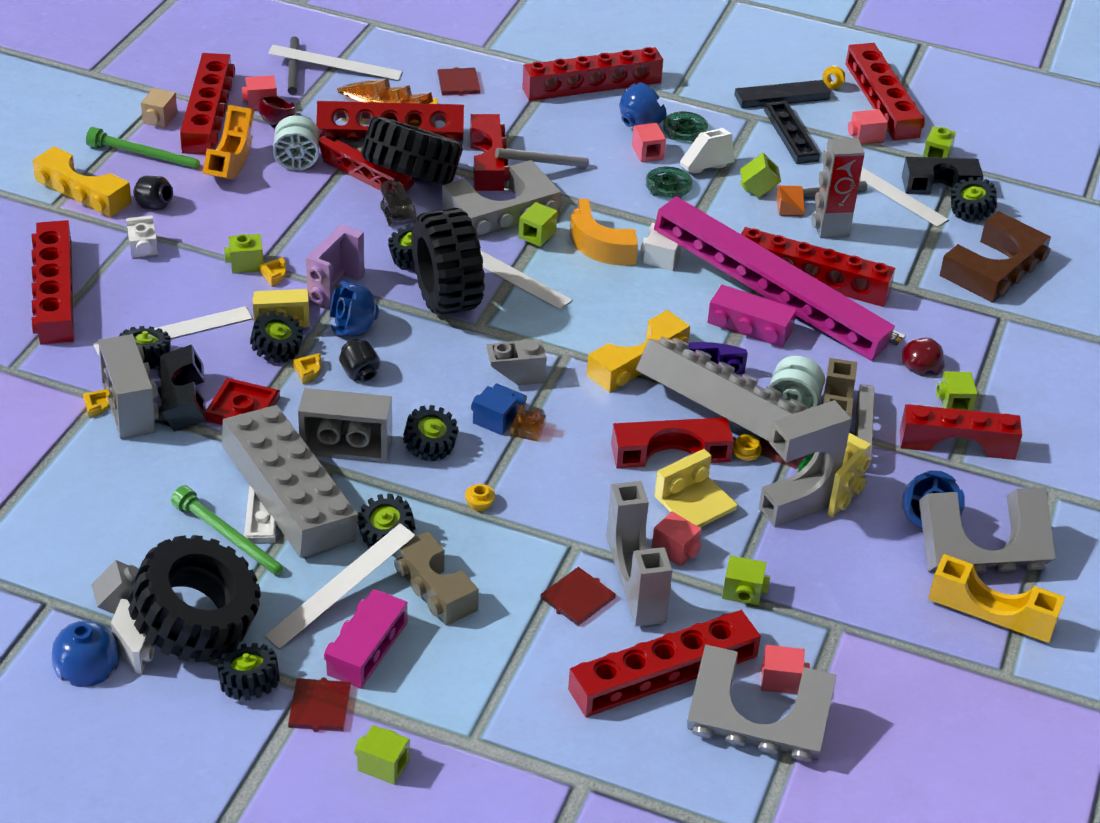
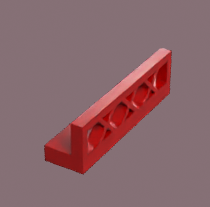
M324 136L318 140L323 162L397 200L414 185L413 177L363 159L361 151L339 140L334 142Z

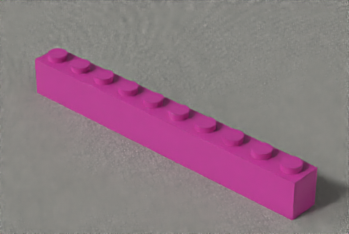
M677 196L658 209L654 226L655 231L766 298L797 308L796 316L872 361L888 346L895 325Z

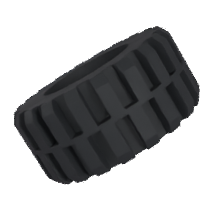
M375 116L370 121L361 153L363 159L376 165L414 178L446 185L454 180L463 148L461 143L442 135L395 120Z
M456 207L421 213L413 222L411 242L415 274H417L418 286L421 289V295L426 302L427 308L437 315L475 309L483 300L485 274L483 270V257L480 251L481 247L471 218L468 217L466 211Z
M186 535L174 537L172 541L167 539L158 543L157 547L152 548L146 554L129 591L128 602L130 606L128 610L131 619L136 620L134 626L139 634L144 633L146 635L145 641L152 647L154 645L161 648L160 652L167 656L173 654L178 656V660L188 661L189 658L195 659V662H206L209 657L212 660L222 658V654L225 651L231 653L230 648L238 647L259 610L261 592L259 584H256L258 579L253 569L249 570L248 562L243 556L239 558L235 554L236 550L230 546L226 548L219 544L220 541L213 538L208 541L204 540L203 536L192 535L191 538H186ZM172 587L196 589L208 596L217 609L203 610L192 607L183 602L174 593Z

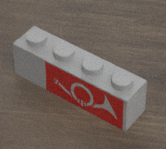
M858 138L828 139L827 149L823 150L822 162L824 166L823 171L819 172L820 190L815 195L817 208L816 213L812 214V226L816 228L820 238L850 236L865 155Z

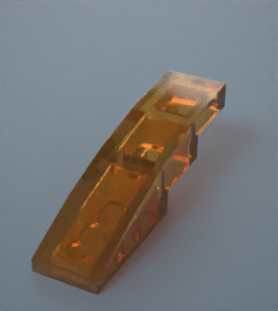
M388 78L350 83L337 88L338 93L361 102L422 104L433 102L431 92L412 95L410 85L390 88Z

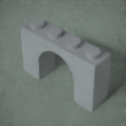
M532 160L512 165L509 169V187L518 197L506 201L490 200L479 195L466 179L443 185L442 206L445 209L456 207L466 211L468 217L472 220V225L475 227L476 236L478 237L519 225L520 216L535 202L558 210L559 213L561 191Z
M835 400L773 421L769 443L785 462L814 453L810 462L797 474L762 487L759 509L774 527L829 508L835 474L843 465L852 420L848 412L843 410Z
M641 481L611 484L606 538L635 627L666 623L673 572L665 547L647 549L646 523L649 502Z
M1046 487L1015 489L1007 495L1011 532L1007 544L1001 550L982 549L969 540L962 527L957 492L926 494L919 500L928 572L937 570L943 554L974 564L977 574L987 572V568H997L998 572L1015 571L1018 566H1027L1028 571L1045 569L1046 564L1056 559Z
M705 644L687 719V729L693 730L692 733L703 738H712V735L725 737L727 743L737 746H745V742L758 745L759 750L770 754H778V751L792 753L791 757L799 761L811 762L812 758L819 760L837 675L804 667L796 703L791 712L775 723L758 724L741 716L731 701L730 691L737 665L738 652Z

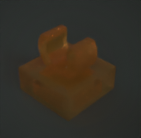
M521 405L511 425L510 436L538 442L546 423V415L541 414L539 408H536L535 412L525 410V405Z

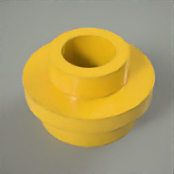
M830 66L823 72V81L828 88L838 89L845 82V72L838 66ZM831 74L835 76V82L832 81L830 76Z
M744 434L739 436L733 443L732 452L741 460L751 461L760 456L761 445L755 436Z
M475 484L466 490L465 500L472 510L485 511L493 504L495 492L488 485Z

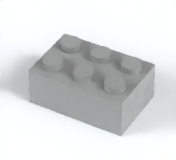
M133 334L98 340L103 389L110 391L111 397H107L120 439L154 433V420H159L157 404L153 403V399L158 398L155 381H150L151 372L148 362L143 363L144 352L142 345L136 344Z
M304 388L298 409L299 435L315 456L387 463L393 439L392 396Z

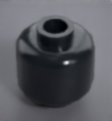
M142 176L136 182L133 194L136 202L142 208L163 209L173 198V188L169 181L162 176Z
M353 339L348 341L341 348L339 355L341 366L348 377L354 381L361 379L362 381L371 380L377 374L381 363L380 357L373 346L366 340Z

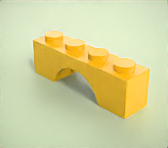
M53 146L32 160L34 176L37 182L104 215L112 217L132 203L130 183L112 173L101 176L80 175L75 172L73 155Z
M666 310L648 320L646 342L632 347H622L607 343L588 354L586 376L610 393L643 374L637 371L636 368L649 339L660 340L661 337L673 340V338H677L689 344L690 325L669 310Z
M943 554L934 574L928 600L1049 643L1065 596L1036 586L1025 593L1017 595L997 592L980 580L975 571L974 564Z

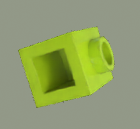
M933 126L925 143L923 157L950 158L956 132L945 127Z
M764 153L740 169L742 187L746 192H752L757 198L770 192L781 182L779 167Z
M535 202L519 218V238L541 247L557 230L558 210Z
M239 234L237 236H228L229 247H224L225 262L231 263L232 273L260 271L259 265L264 264L261 235Z
M944 371L942 381L937 383L936 396L937 399H941L943 408L974 410L978 394L972 372Z
M730 555L722 599L759 606L761 593L768 594L771 576L765 575L767 562Z
M372 725L366 736H361L355 746L354 754L357 756L358 771L395 785L410 760V738L399 735L393 730Z

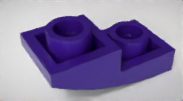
M689 342L688 349L694 352L696 350L703 351L712 356L711 361L717 364L719 362L726 363L735 368L734 373L745 374L748 355L746 349L721 343Z

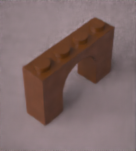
M997 211L985 221L980 242L1005 254L1009 258L1000 260L986 258L957 244L944 255L939 276L993 303L1000 296H1005L1009 288L1014 284L1017 285L1025 274L1031 273L1040 261L1047 259L1051 250L1048 247L1051 236Z

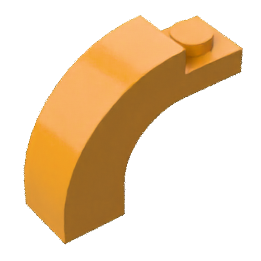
M228 105L221 141L215 150L207 149L203 174L227 179H234L239 175L247 160L253 139L250 133L255 110Z
M579 199L578 209L573 210L570 218L569 235L574 246L584 255L599 262L612 265H636L638 242L635 229H613L600 225L591 215L589 199Z

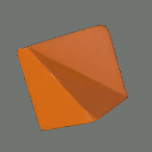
M778 185L776 203L779 215H804L802 186Z

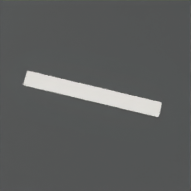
M272 45L268 54L395 80H399L402 71L277 45Z
M862 167L860 180L866 181L869 186L935 226H939L948 220V218Z
M481 251L483 268L558 309L563 308L572 301V299Z
M246 306L158 328L163 329V332H168V336L170 335L171 338L252 319ZM96 342L93 345L99 356V344Z
M398 524L270 630L265 637L279 649L410 541L415 534L402 524Z

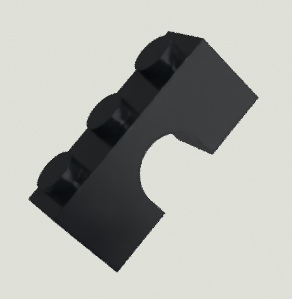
M906 156L902 172L906 194H930L932 185L936 183L954 188L956 183L961 185L960 180L965 179L967 182L970 177H973V180L981 177L983 180L979 159Z
M192 344L160 355V368L157 371L161 381V386L158 387L161 406L158 407L162 421L164 423L168 422L174 432L206 421L205 400L196 385L204 383V366Z

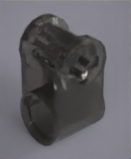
M394 180L382 183L380 190L383 200L380 202V208L386 217L389 227L413 223L416 218V209L403 185Z

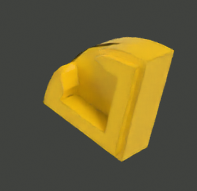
M283 257L259 265L260 273L271 287L279 284L286 276V261Z
M320 353L293 360V367L302 384L314 380L319 375L322 368Z
M104 389L83 393L89 418L97 416L108 409L107 397H111L110 391Z

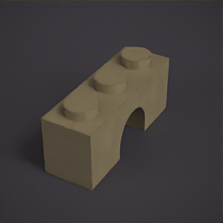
M829 358L822 404L835 400L843 410L848 412L850 417H852L854 399L852 396L856 380L857 362Z
M427 531L413 537L396 551L394 566L397 573L409 581L414 593L426 601L430 612L434 616H438L447 626L478 611L479 589L462 569L449 575L440 574L444 572L445 550Z

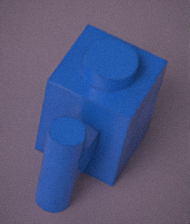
M498 383L493 388L487 386L472 401L473 424L503 436L517 419V404L523 406L526 403L527 395Z

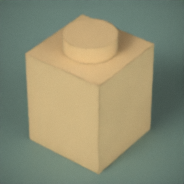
M153 88L141 102L143 123L166 128L178 113L176 92Z

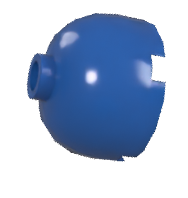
M641 82L637 85L633 83L622 94L619 103L623 123L633 128L635 125L651 123L659 125L667 116L664 104L660 107L657 102L660 98L658 94Z
M341 281L342 287L335 288L331 299L330 317H334L336 326L331 325V328L336 335L358 336L365 333L371 327L374 320L378 318L379 307L372 292L367 287L354 282Z
M930 470L915 476L907 484L902 495V508L906 518L914 526L923 530L919 500L928 493L957 492L961 516L965 507L964 493L959 489L953 476L943 471Z
M88 620L69 624L60 631L53 642L52 664L54 671L59 679L62 680L63 677L66 680H70V684L73 686H93L104 682L109 678L108 673L114 667L116 671L119 666L120 654L113 633L101 623Z

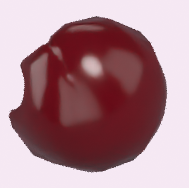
M262 96L258 106L259 114L263 120L272 125H277L286 117L294 116L296 110L293 102L289 104L278 96Z
M925 337L912 340L902 350V363L908 369L915 370L921 376L927 371H933L935 375H938L945 367L942 346L932 338Z

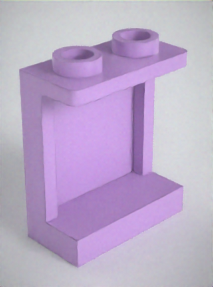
M340 224L306 257L309 301L330 308L333 287L345 275L360 280L365 275L364 232Z

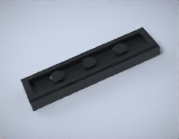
M823 80L735 88L734 95L741 108H749L784 101L798 103L830 99L831 92Z
M788 102L765 104L764 112L795 163L819 162L820 153Z

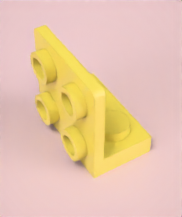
M307 289L255 291L253 293L254 322L258 316L261 318L263 313L269 316L270 312L275 311L277 316L279 312L284 313L283 317L285 318L288 315L292 316V322L297 320L302 328L310 327Z
M851 433L848 435L843 465L836 472L827 514L831 517H834L840 510L844 511L848 507L851 498L855 494H860L867 482L864 476L871 462V457H869L871 444Z
M705 449L658 470L654 497L670 512L678 514L700 528L737 509V503L709 478L712 455Z

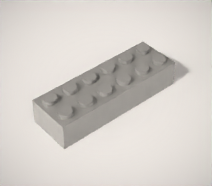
M661 337L660 340L649 339L636 368L637 371L768 441H770L774 420L804 411L806 408L805 404L797 400L790 399L789 402L781 397L782 393L772 387L762 388L757 385L758 380L749 375L743 374L742 377L734 373L735 368L726 363L719 362L717 364L711 361V355L700 350L694 352L688 349L689 344L677 338H673V340Z
M277 405L223 419V449L249 486L255 491L256 496L265 509L275 519L277 526L300 558L355 542L358 513Z

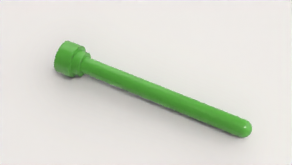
M93 126L89 128L86 135V144L91 147L99 148L100 146L104 147L107 145L194 169L200 166L198 159L107 136L103 129Z
M182 485L174 491L171 497V504L179 511L194 513L274 575H280L283 572L282 564L199 503L197 493L190 487Z

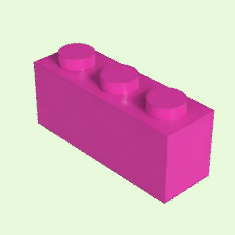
M721 285L710 301L707 323L783 348L794 329L797 308Z
M373 589L366 599H362L357 606L354 616L350 621H345L335 642H330L325 650L324 660H326L327 676L362 689L407 625L408 602Z

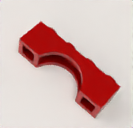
M471 114V148L484 152L474 156L475 191H504L505 181H509L508 159L496 158L495 150L496 148L507 149L505 124L500 123V114Z
M905 404L900 425L901 449L930 451L940 441L948 438L963 437L979 443L985 450L987 457L1016 460L1023 435L1020 415Z
M725 417L613 423L611 440L616 468L645 467L648 459L653 454L667 449L682 450L690 454L705 449L712 455L711 463L731 462L734 443L728 419Z

